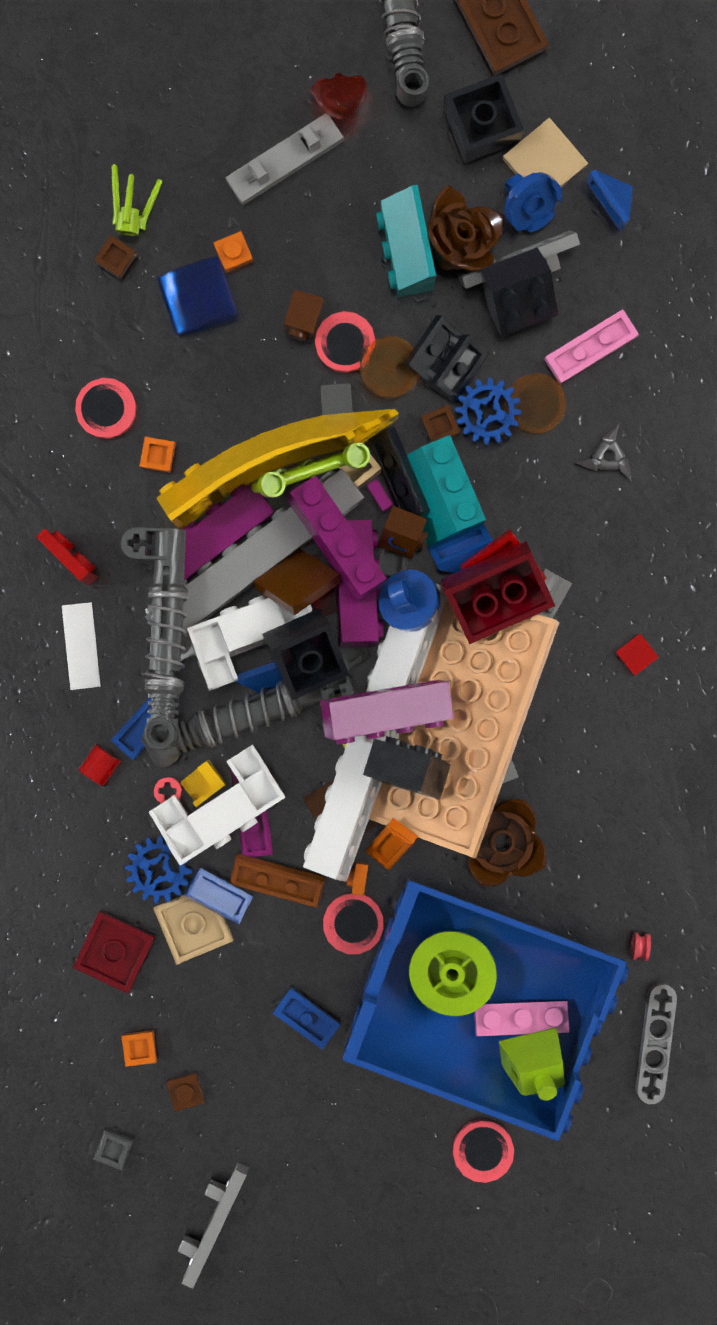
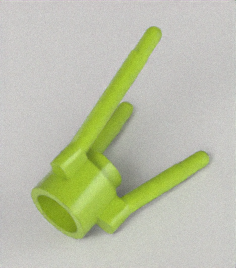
M113 164L111 167L114 210L112 225H115V232L119 234L139 236V230L146 229L147 219L159 193L162 180L158 179L143 213L139 216V210L131 208L134 175L129 174L125 207H121L120 212L118 167L116 164Z

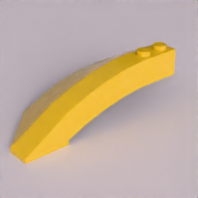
M396 409L321 415L261 433L229 448L203 465L199 463L194 464L184 472L186 477L178 483L171 481L159 490L161 495L156 499L171 522L178 529H183L189 523L204 515L214 504L222 502L229 497L230 493L239 485L244 483L247 486L258 480L264 473L282 469L313 457L344 450L346 446L353 443L364 444L368 439L396 421L399 413Z

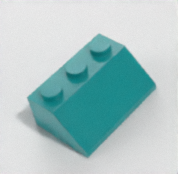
M413 185L381 200V211L376 212L379 230H385L387 240L382 241L385 260L390 259L392 270L388 271L390 288L397 290L398 297L433 291L436 279L418 185Z
M450 435L424 445L407 455L430 509L429 512L421 515V517L427 519L423 531L428 532L425 540L427 547L484 524L486 518Z

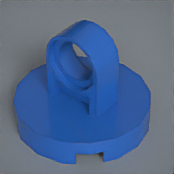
M543 172L532 173L526 177L516 173L504 182L505 188L509 193L504 207L505 218L517 231L521 232V230L526 229L528 232H535L553 219L556 214L553 209L556 206L557 200L560 203L562 200V189L553 177Z
M414 569L401 570L390 576L382 586L379 594V610L383 619L392 627L404 632H415L429 626L432 622V617L435 615L436 610L439 611L441 605L440 592L436 583L425 573Z

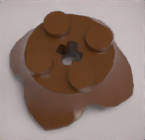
M447 185L435 198L430 221L427 223L431 252L438 260L439 266L444 270H451L453 268L456 270L465 269L480 272V269L493 265L495 263L494 255L490 253V249L499 241L503 233L505 215L484 206L468 208L464 196L458 190Z
M520 799L506 800L494 807L477 857L469 856L468 860L470 872L480 885L497 886L504 883L512 875L530 876L546 866V848L543 841L536 835V815L527 801ZM505 833L507 834L506 840L510 842L507 848L502 846L501 850L496 849L497 843L494 841V838L497 835L501 837V834Z

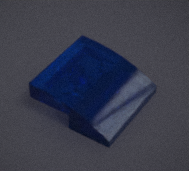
M217 256L180 267L157 277L176 335H183L206 324L214 325L237 315L220 259Z

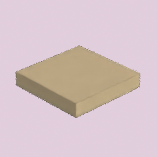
M550 117L503 155L502 158L514 174L519 173L526 177L532 173L543 172L553 177L561 188L588 166V162Z
M184 895L153 908L176 965L234 941L224 917Z

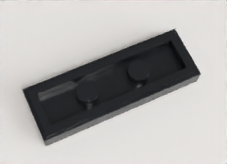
M395 426L387 428L368 439L376 461L381 467V473L395 506L418 516L429 512L430 509Z

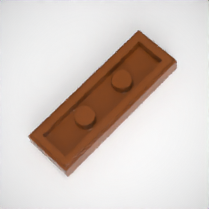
M237 853L229 884L318 908L326 877Z

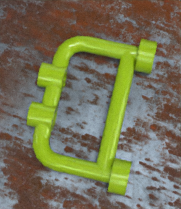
M353 443L346 446L343 452L317 460L300 461L296 467L288 470L278 469L264 473L251 484V490L267 498L278 497L284 492L286 486L304 479L313 478L316 475L345 465L353 469L362 468L370 460V451L362 443Z

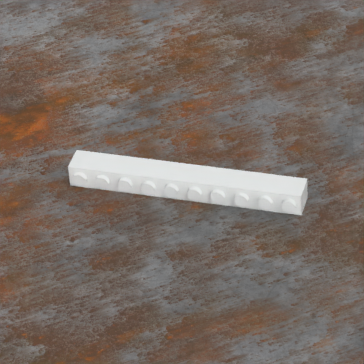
M436 584L440 592L441 605L439 611L436 610L429 626L415 632H404L387 623L388 631L385 640H382L378 646L376 665L367 677L368 687L366 692L418 683L448 599L442 585ZM394 729L384 731V737L374 738L385 742L386 736L398 739L399 733H396ZM366 735L356 736L355 742L347 743L344 754L339 757L335 767L336 776L334 782L328 787L325 794L326 804L324 810L315 822V835L312 843L307 846L304 853V868L335 880L347 882L382 782L363 775L374 739H366Z

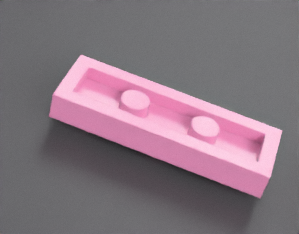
M622 309L547 355L544 360L561 385L631 342L639 334Z
M567 1001L484 1004L474 1012L475 1036L530 1034L555 1027L558 1033H569Z

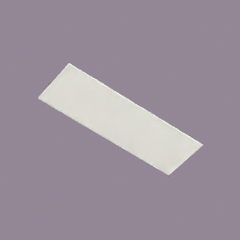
M92 602L62 605L70 690L101 687Z

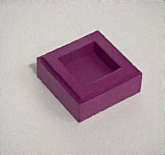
M375 479L367 484V490L381 513L384 514L391 510L392 502L379 481Z

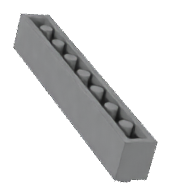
M343 469L337 473L331 470L319 479L343 516H346L363 503L364 496ZM283 506L270 516L272 521L263 528L260 524L254 527L245 535L248 539L238 546L236 543H233L221 553L223 556L221 560L214 565L211 561L203 565L196 572L199 576L190 583L184 580V586L188 589V600L183 603V612L187 614V617L182 621V628L187 631L188 627L205 622L253 586L255 579L299 548L302 549L314 540L292 507L286 509ZM148 607L149 613L144 617L147 620H152V608Z

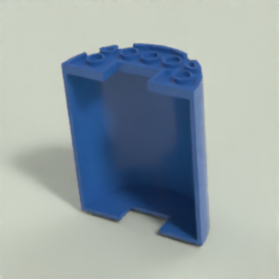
M408 880L404 887L406 890H402L394 909L395 918L390 917L363 989V1003L357 1007L351 1025V1036L347 1039L342 1060L559 1141L562 1132L567 1133L571 1126L573 1115L570 1114L573 1103L578 1104L583 1094L584 1085H581L582 1081L578 1073L581 1065L586 1066L590 1059L592 1048L589 1047L592 1036H598L607 1014H613L618 997L615 996L619 984L623 985L627 979L629 967L626 966L627 961ZM459 931L477 938L487 947L495 961L497 980L493 994L485 1004L568 1002L569 1033H558L565 1084L563 1087L556 1088L557 1095L553 1099L548 1101L541 1100L538 1093L527 1096L521 1095L502 1067L499 1041L526 1034L475 1036L474 1012L463 1016H447L429 1009L419 1000L411 986L409 967L415 950L425 939L439 932Z

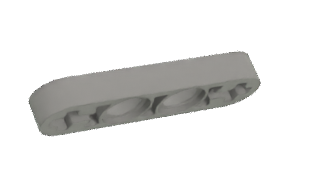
M663 982L655 983L649 988L645 1006L635 1089L638 1097L647 1104L660 1102L666 1090L677 995L673 988ZM661 989H665V993L670 996L669 1000L663 1001L662 1010L668 1012V1016L661 1013H652V1009L659 1011V1001L654 996L655 994H660ZM658 1019L663 1020L666 1023L664 1034L661 1036L652 1035L650 1032L651 1023ZM652 1050L660 1051L662 1054V1062L655 1067L649 1066L646 1063V1056ZM645 1070L653 1074L661 1073L660 1077L653 1076V1085L658 1090L657 1092H652L649 1097L642 1090L643 1086L647 1087L650 1081V1076L644 1074Z

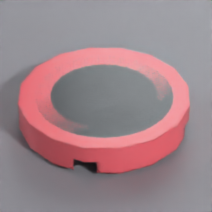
M342 311L334 313L322 321L316 332L315 347L319 359L329 369L347 374L359 371L365 366L368 354L375 348L376 340L373 328L365 318L353 312Z
M100 378L89 382L81 389L76 399L75 412L78 422L87 433L99 439L110 440L126 433L131 428L136 419L137 405L133 394L125 384L116 379Z
M345 893L336 897L328 905L323 917V931L328 942L336 950L346 954H362L371 950L380 940L384 930L383 915L379 905L366 895L360 896Z
M480 1118L468 1122L454 1138L452 1152L457 1168L465 1177L475 1182L487 1183L498 1180L507 1173L513 1162L514 1146L510 1134L504 1127L493 1120Z

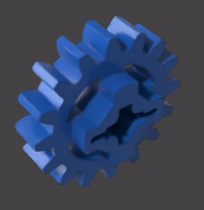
M491 377L488 378L487 385H482L481 381L477 379V388L472 389L467 385L465 387L468 393L467 397L460 395L458 397L459 401L463 403V407L455 408V412L462 414L463 417L457 420V424L467 425L463 430V434L467 436L470 433H474L473 442L475 443L482 437L484 438L485 445L490 444L491 438H495L497 443L500 444L502 434L510 438L512 434L509 428L511 426L519 427V423L514 420V417L521 416L522 410L515 409L514 406L521 403L520 399L511 398L515 390L511 387L505 391V382L503 380L496 386ZM490 392L488 397L480 400L475 398L481 393ZM502 397L506 399L509 405V414L500 408ZM494 403L495 416L489 415L484 420L485 415L481 411L482 408H489ZM469 409L477 415L478 419L475 427L470 422ZM497 423L503 425L495 431L486 432L489 426Z
M163 835L158 837L157 843H154L153 839L148 837L146 838V847L141 843L135 845L138 854L129 853L128 857L133 861V864L126 865L125 870L132 871V875L126 880L127 882L135 881L136 886L132 891L136 893L141 889L144 892L142 895L143 900L152 895L154 903H158L161 896H164L166 901L169 902L172 900L171 892L178 896L183 893L180 884L184 886L189 885L190 881L185 878V875L191 874L193 869L186 867V863L190 861L188 860L181 866L179 865L178 872V870L173 868L171 862L173 854L167 843H165ZM162 849L159 856L152 858L144 855L150 850ZM164 859L162 869L166 871V874H160L153 881L156 869L152 865H157ZM139 868L145 872L147 877L145 883L141 879ZM160 882L174 883L169 888L156 889Z

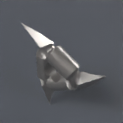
M620 424L602 437L603 441L599 443L592 455V459L574 462L595 471L598 469H620L632 483L629 461L625 459V454L618 442L615 441ZM609 450L614 454L613 461L604 459L605 451Z

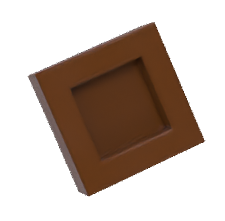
M110 235L94 261L121 280L137 256V253Z
M449 404L420 417L430 442L448 435L452 438L461 433Z
M197 1071L166 1081L174 1112L205 1102Z

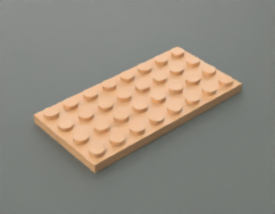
M447 599L418 683L432 680L449 681L454 719L444 720L443 726L435 728H425V724L414 726V731L399 733L398 739L404 741V743L415 746V744L443 754L441 760L451 764L441 798L438 800L382 783L369 818L370 820L387 825L392 818H395L416 834L418 838L473 858L477 857L559 626L557 620L537 614L469 644Z

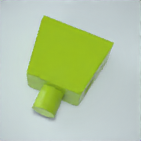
M556 1027L499 1041L502 1067L520 1094L527 1096L538 1093L541 1100L548 1101L553 1099L557 1095L556 1088L563 1087L565 1084L563 1061Z

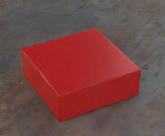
M640 633L615 652L633 676H636L659 658Z

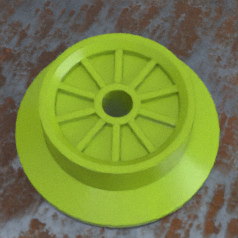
M444 931L428 937L417 947L410 962L409 977L414 993L429 1009L447 1016H463L480 1009L490 999L496 985L497 970L490 951L477 938L459 931Z

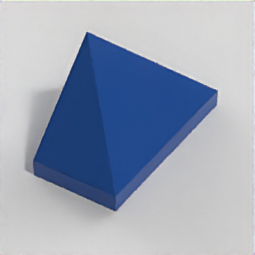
M593 170L589 173L586 183L619 231H621L630 220L633 186L598 170Z
M481 524L428 547V550L439 570L456 573L462 570L461 564L490 544L493 539L485 525Z
M270 663L237 674L238 681L235 682L260 693L262 687L269 690L276 687L277 682L281 680L274 663Z

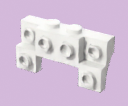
M263 595L248 602L249 605L240 609L237 606L226 608L220 612V616L188 627L187 634L208 690L211 691L238 681L230 657L265 645L263 633L312 612L311 604L298 614L293 615Z
M253 744L226 761L239 783L188 815L177 796L174 795L149 811L150 816L180 866L212 845L216 849L223 846L232 839L229 835L238 828L242 832L246 831L258 823L255 818L256 816L286 797Z

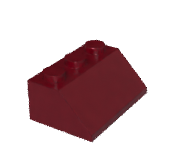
M527 541L441 579L444 592L469 644L555 607Z

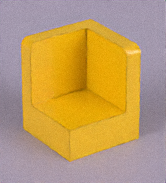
M207 760L183 779L181 785L193 799V804L197 808L226 786L227 782L210 760Z

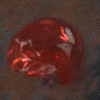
M336 73L331 79L321 78L317 80L311 87L310 93L316 99L318 106L326 114L336 119L346 120L353 118L359 112L366 96L367 83L365 78L360 75L348 77L341 73Z

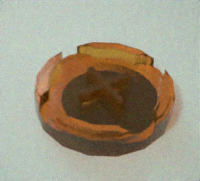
M393 336L374 340L368 345L360 358L359 368L362 381L367 388L380 397L388 398L403 395L412 389L419 377L412 373L403 363L414 349L413 346L404 339Z
M533 373L517 379L511 386L515 390L511 398H519L521 402L514 406L515 409L522 410L521 416L514 417V420L519 423L518 430L531 435L544 434L554 429L562 420L566 409L565 395L561 385L552 377L541 373ZM505 400L506 413L509 414V405Z

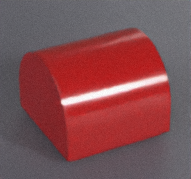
M95 744L78 770L97 784L105 786L122 760L98 744Z

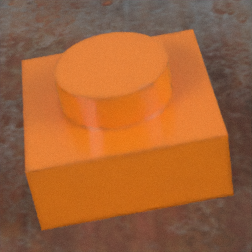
M241 231L213 242L226 273L254 262Z
M145 437L139 467L171 473L176 443Z
M356 861L355 868H351L346 886H352L353 895L364 896L368 863Z
M154 1030L122 1035L125 1067L157 1062Z

